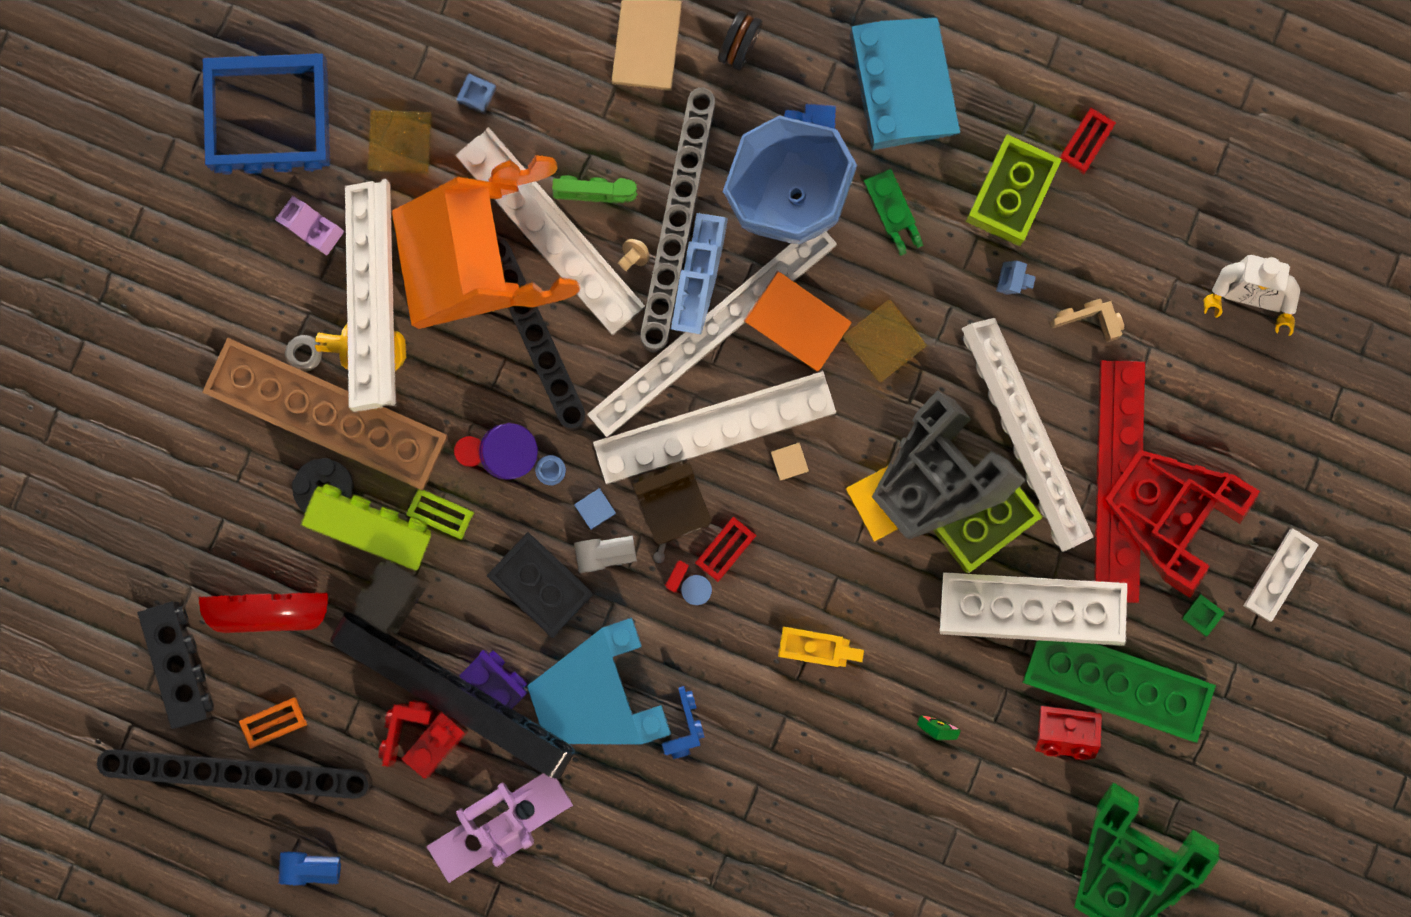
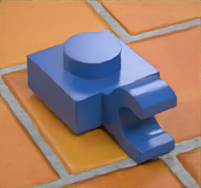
M806 104L805 113L786 110L784 117L835 129L836 106Z

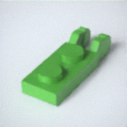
M565 175L561 176L560 179H553L552 191L555 199L631 203L637 196V184H635V181L626 180L625 178H619L614 183H610L604 178H591L590 181L578 180L577 177Z

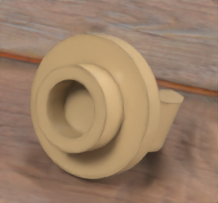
M628 239L623 244L625 256L618 264L625 271L633 264L644 266L650 259L647 246L639 240Z

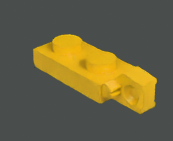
M783 627L778 657L834 667H846L847 660L862 662L864 650L850 648V640L843 639L840 636Z

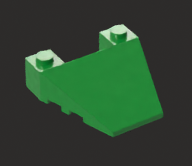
M1112 783L1096 808L1074 908L1089 917H1158L1160 912L1168 906L1176 904L1180 901V897L1192 888L1196 889L1205 881L1219 860V845L1192 829L1177 853L1171 851L1129 826L1139 811V797Z

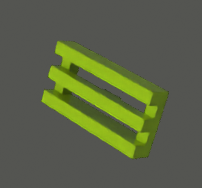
M418 489L406 515L462 540L474 512L428 491ZM424 496L464 514L465 517L463 520L420 502V499ZM419 507L459 525L460 528L458 531L415 513V510Z

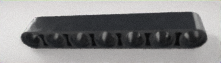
M497 237L498 246L506 249V254L501 259L503 275L515 273L518 275L517 284L519 288L527 285L510 245L503 238ZM515 306L508 307L560 423L570 431L581 429L586 423V412L538 307H531L526 314L516 313ZM533 327H539L543 330L542 338L536 342L530 341L527 338L528 331ZM546 354H551L556 358L555 365L550 369H543L539 364L541 357ZM563 381L568 384L567 393L560 397L555 396L552 393L553 385L556 382ZM572 408L579 410L581 417L578 422L574 424L565 422L564 415L567 410Z

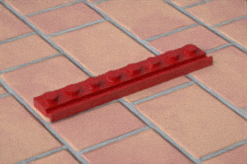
M1101 360L1099 373L1094 581L1127 583V603H1139L1141 549L1105 499L1139 450L1143 451L1145 362Z

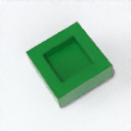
M1198 594L1180 619L1201 635L1207 637L1225 612L1203 595Z

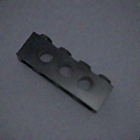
M171 601L137 612L171 729H178L213 718L211 711H214V703L210 693L206 694L202 682L206 681V676L202 665H197L194 653L197 652V645L193 635H188L185 624L189 623V618L185 607L180 606L179 602ZM171 626L176 632V638L172 643L168 644L163 638V632L167 627ZM178 655L185 662L184 669L179 673L175 672L171 665L172 660ZM184 685H189L193 690V697L189 702L183 701L180 696V690Z

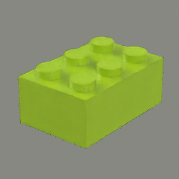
M1007 134L965 222L1020 247L1029 232L1062 159Z
M1018 487L1005 502L933 531L964 572L968 574L1041 519L1042 515L1021 488Z

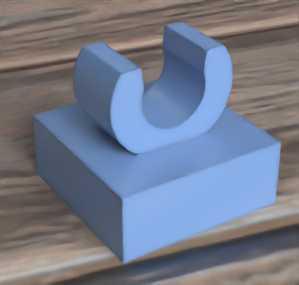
M1020 261L1003 262L996 291L1003 294L1020 293L1021 289L1026 290V287L1033 289L1036 277L1025 274L1026 263Z

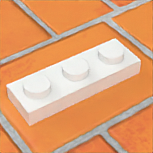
M1290 529L1243 606L1268 622H1272L1319 544L1295 529Z

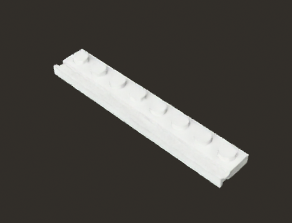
M489 127L456 154L458 160L476 180L489 182L488 178L491 177L492 169L508 160L519 166L520 170H525ZM536 181L519 185V192L503 195L500 199H493L562 278H570L579 282L580 291L576 295L612 336L645 308V305Z
M382 179V182L377 183L370 181L345 186L349 408L353 412L381 408L383 405L388 404L391 406L396 405L390 183L386 179Z
M822 371L593 442L607 485L668 466L675 462L688 460L834 415L836 410L824 372Z

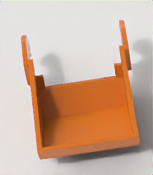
M535 156L528 165V169L520 170L519 166L508 160L492 169L491 177L488 178L489 182L456 177L392 210L412 326L421 329L512 306L537 307L562 301L578 294L580 284L577 280L570 278H558L550 287L551 290L542 291L534 283L519 288L516 283L505 282L490 199H500L503 195L519 192V185L539 181L556 173L558 166L554 158Z

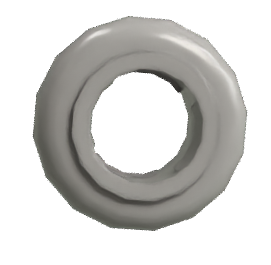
M300 335L294 337L289 341L285 349L287 363L304 372L313 370L322 359V352H317L315 349V345L320 344L315 342V339L311 336ZM302 345H307L312 350V356L306 362H300L295 357L297 348Z

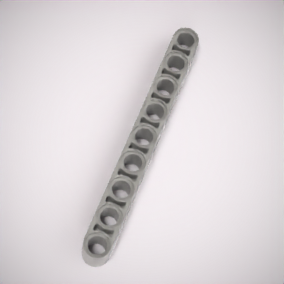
M706 88L694 89L687 101L641 328V342L651 352L663 350L669 339L680 273L683 269L715 110L714 95ZM704 98L709 101L710 105L705 110H698L693 105L694 101ZM692 127H699L703 130L704 134L699 139H692L688 136L687 132ZM686 156H694L698 160V164L694 168H686L681 162ZM680 185H688L691 187L692 193L690 196L682 198L676 194V188ZM674 214H682L687 219L686 223L680 227L673 226L669 220ZM668 243H676L681 248L680 252L675 256L667 255L663 249ZM662 272H670L674 275L675 279L670 285H662L658 282V276ZM657 301H664L668 304L669 309L665 314L657 315L652 311L653 304ZM651 330L660 331L663 335L662 341L658 344H650L646 340L647 333Z

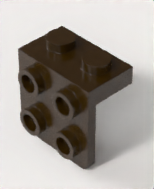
M682 461L668 465L665 468V472L657 475L654 472L640 476L637 479L638 482L633 484L653 538L659 545L708 527L711 524L710 514L696 482L690 462L685 464Z

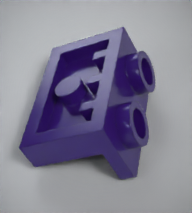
M483 650L459 675L463 680L511 709L528 694L524 689L527 683L515 671L510 675L502 667L506 662L494 650L490 653Z

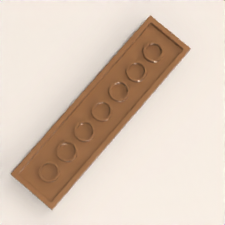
M227 338L202 391L206 395L422 491L425 489L448 438V435L385 407L353 412L349 408V391L230 338Z

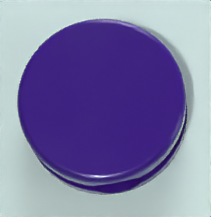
M505 423L491 428L483 436L479 446V458L484 469L492 476L504 480L517 479L527 474L533 468L538 454L537 443L531 432L525 427L514 423Z

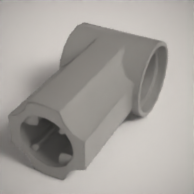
M633 536L603 541L601 539H593L574 543L579 573L603 570L607 566L637 562Z

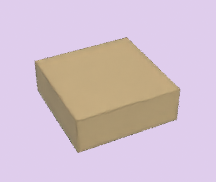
M800 443L771 452L780 481L809 472Z

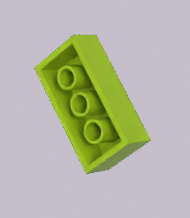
M325 484L323 488L317 486L302 521V526L417 571L431 537V531L427 529L428 524L415 518H410L409 522L398 518L399 512L382 506L381 510L370 507L371 501L354 495L352 499L342 496V490L329 484Z

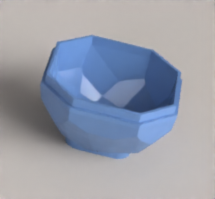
M777 116L743 134L723 188V193L742 228L748 232L792 244H802L820 236L838 223L857 164L838 130ZM794 194H802L799 199H792Z

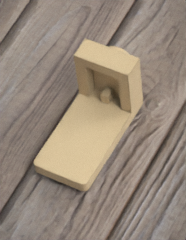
M1101 299L1084 304L1085 309L1074 312L1073 308L1055 313L1057 318L1050 322L1051 327L1055 328L1097 314L1106 343L1122 336L1121 330H1124L1123 319L1119 312L1115 313L1112 302L1102 303Z

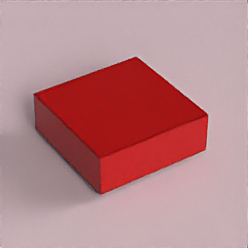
M677 561L665 585L666 589L674 593L677 592L689 568L688 564Z

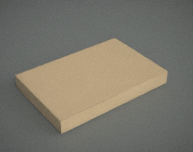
M622 0L612 84L671 91L682 1Z

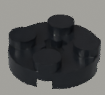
M328 458L315 459L306 463L299 469L292 482L294 500L304 513H306L317 484L320 481L324 484L329 482L332 486L341 489L342 496L350 499L353 496L354 481L350 472L342 464Z

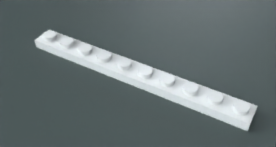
M827 232L802 244L791 243L707 313L702 334L689 332L682 334L587 415L608 438L745 323L744 319L777 271L794 282L835 248L837 243Z

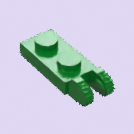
M892 169L864 180V186L887 236H890L899 256L906 254V247L898 232L906 228L913 245L916 248L922 247L923 242L915 226L916 222Z

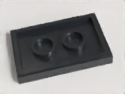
M529 532L486 575L551 638H554L594 595Z

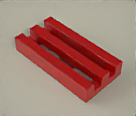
M1090 108L1059 157L1062 159L1061 161H1065L1070 167L1078 169L1084 175L1116 122ZM1091 117L1096 118L1095 124L1074 158L1070 157V151ZM1102 123L1106 124V129L1084 164L1080 163L1079 159Z
M732 517L695 564L719 582L757 535L735 517ZM735 525L738 528L737 532L707 566L704 561ZM743 533L746 534L748 537L718 573L713 571Z

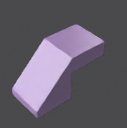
M294 196L290 198L275 219L325 255L329 254L345 232Z

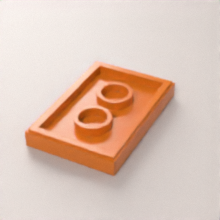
M779 271L775 273L744 319L745 323L816 372L820 371L852 323Z

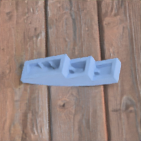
M696 214L692 242L689 241L685 267L680 273L671 330L702 334L721 258L728 221L726 217Z

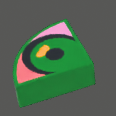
M920 715L917 723L919 728L936 740L958 739L961 731L948 722L930 716Z

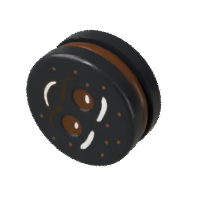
M739 11L723 41L718 61L723 64L727 62L728 65H733V68L738 71L742 70L754 48L763 21L757 17L748 16V13L744 11Z

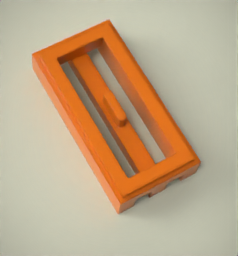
M297 697L239 721L250 749L308 725L306 719H304L303 711L299 707ZM289 706H292L294 710L251 730L248 727V724ZM292 718H297V723L254 741L252 737Z

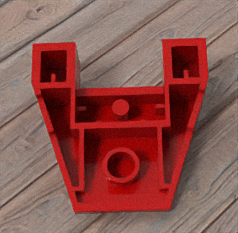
M1139 450L1105 500L1164 582L1190 598L1207 574L1209 565L1186 551L1187 547L1214 508L1238 524H1241L1256 502L1260 491L1233 474L1211 471L1203 466H1193L1177 462L1176 459Z

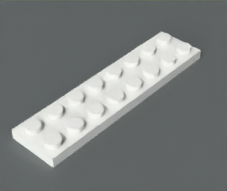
M987 319L963 327L964 343L972 351L977 361V372L986 381L989 388V398L992 404L999 410L1002 417V427L1013 441L1014 454L1022 462L1026 470L1027 483L1032 490H1035L1039 499L1040 512L1049 521L1052 528L1051 535L1055 544L1060 546L1063 552L1093 538L1094 536L996 319Z

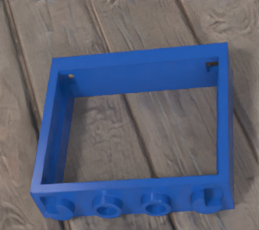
M323 53L203 58L205 165L210 170H214V173H224L227 175L232 174V170L244 169L245 173L255 174L261 173L263 168H274L275 172H291L292 167H304L305 171H314V169H322V166H330L327 59ZM314 73L316 152L217 155L215 76Z

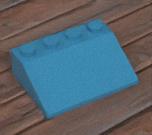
M938 18L878 21L851 27L850 40L872 150L960 134Z

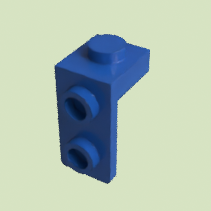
M684 686L678 689L691 735L662 743L664 754H671L673 759L690 755L689 749L700 746L699 739L705 738L700 720L694 721L691 709L696 708L692 690L686 692Z

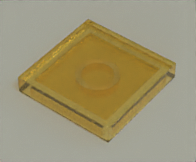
M371 110L368 170L429 173L431 112Z
M890 299L842 336L879 383H882L927 347V344Z

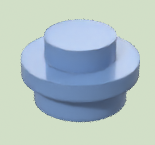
M544 456L536 465V476L545 485H556L565 477V464L557 456Z

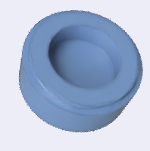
M692 575L683 582L681 592L683 598L689 604L702 605L709 600L712 587L705 577Z

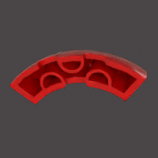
M328 593L273 594V600L272 594L199 597L200 612L205 623L214 631L221 633L313 630L322 623L328 603Z

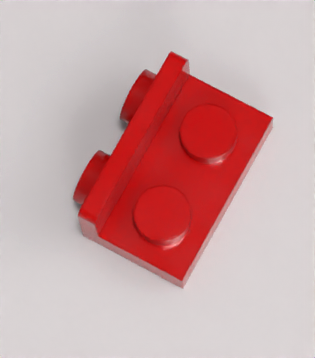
M1041 706L1035 751L1042 752L1050 757L1065 755L1073 756L1075 759L1083 761L1095 759L1101 747L1102 713Z

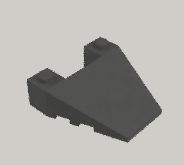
M938 390L916 412L912 420L915 423L907 438L903 437L899 445L901 449L894 463H889L872 495V498L907 539H912L1003 503L1025 481L1007 459L992 451L975 468L951 442L971 418L953 398Z

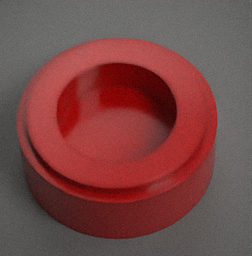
M473 436L461 438L454 448V455L457 461L466 467H474L480 464L479 446L481 441Z

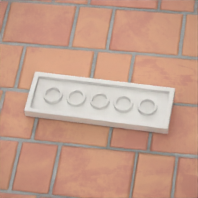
M943 572L940 634L1125 645L1127 583Z

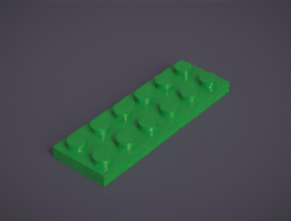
M1043 640L1035 641L1022 683L1194 743L1198 742L1216 685L1099 644Z

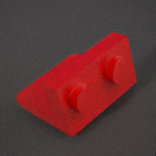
M419 700L409 701L408 704L399 703L394 705L392 710L388 709L385 719V728H389L388 737L386 740H382L379 749V758L383 759L382 766L390 767L396 763L404 720L424 724L433 723L436 718V709H431L430 704Z

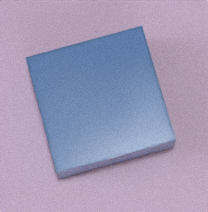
M468 73L456 101L484 114L496 90V85Z
M600 488L574 504L590 530L616 514Z

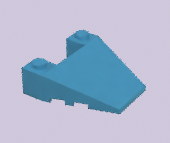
M633 618L601 628L527 686L542 728L568 744H644L671 735L662 705L632 715L613 658L642 647Z

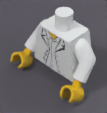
M1247 255L1240 262L1227 265L1221 270L1212 289L1214 294L1204 298V314L1207 313L1210 307H1215V318L1219 317L1222 314V297L1275 312H1280L1281 310L1283 314L1277 318L1275 332L1278 334L1279 327L1286 325L1290 327L1289 336H1291L1295 325V319L1292 314L1296 313L1300 287L1295 278L1289 275L1290 266L1288 264L1281 263L1273 257L1266 259Z

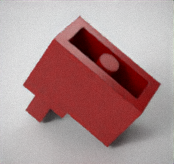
M441 712L403 756L402 760L423 779H427L468 731L455 719Z

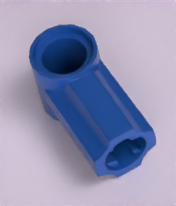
M280 852L279 884L339 883L341 874L340 857L311 856L305 852Z

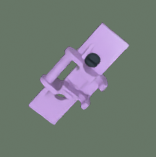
M541 774L512 793L506 784L502 782L498 785V789L465 810L461 808L456 811L462 824L426 847L446 880L450 883L491 856L493 857L494 865L498 867L505 863L506 858L521 848H529L534 844V839L530 832L570 808L573 804L558 779L551 778L545 774ZM505 800L509 807L507 811L480 828L476 826L473 821L475 817ZM469 834L475 835L482 845L479 850H471L467 847L466 838Z

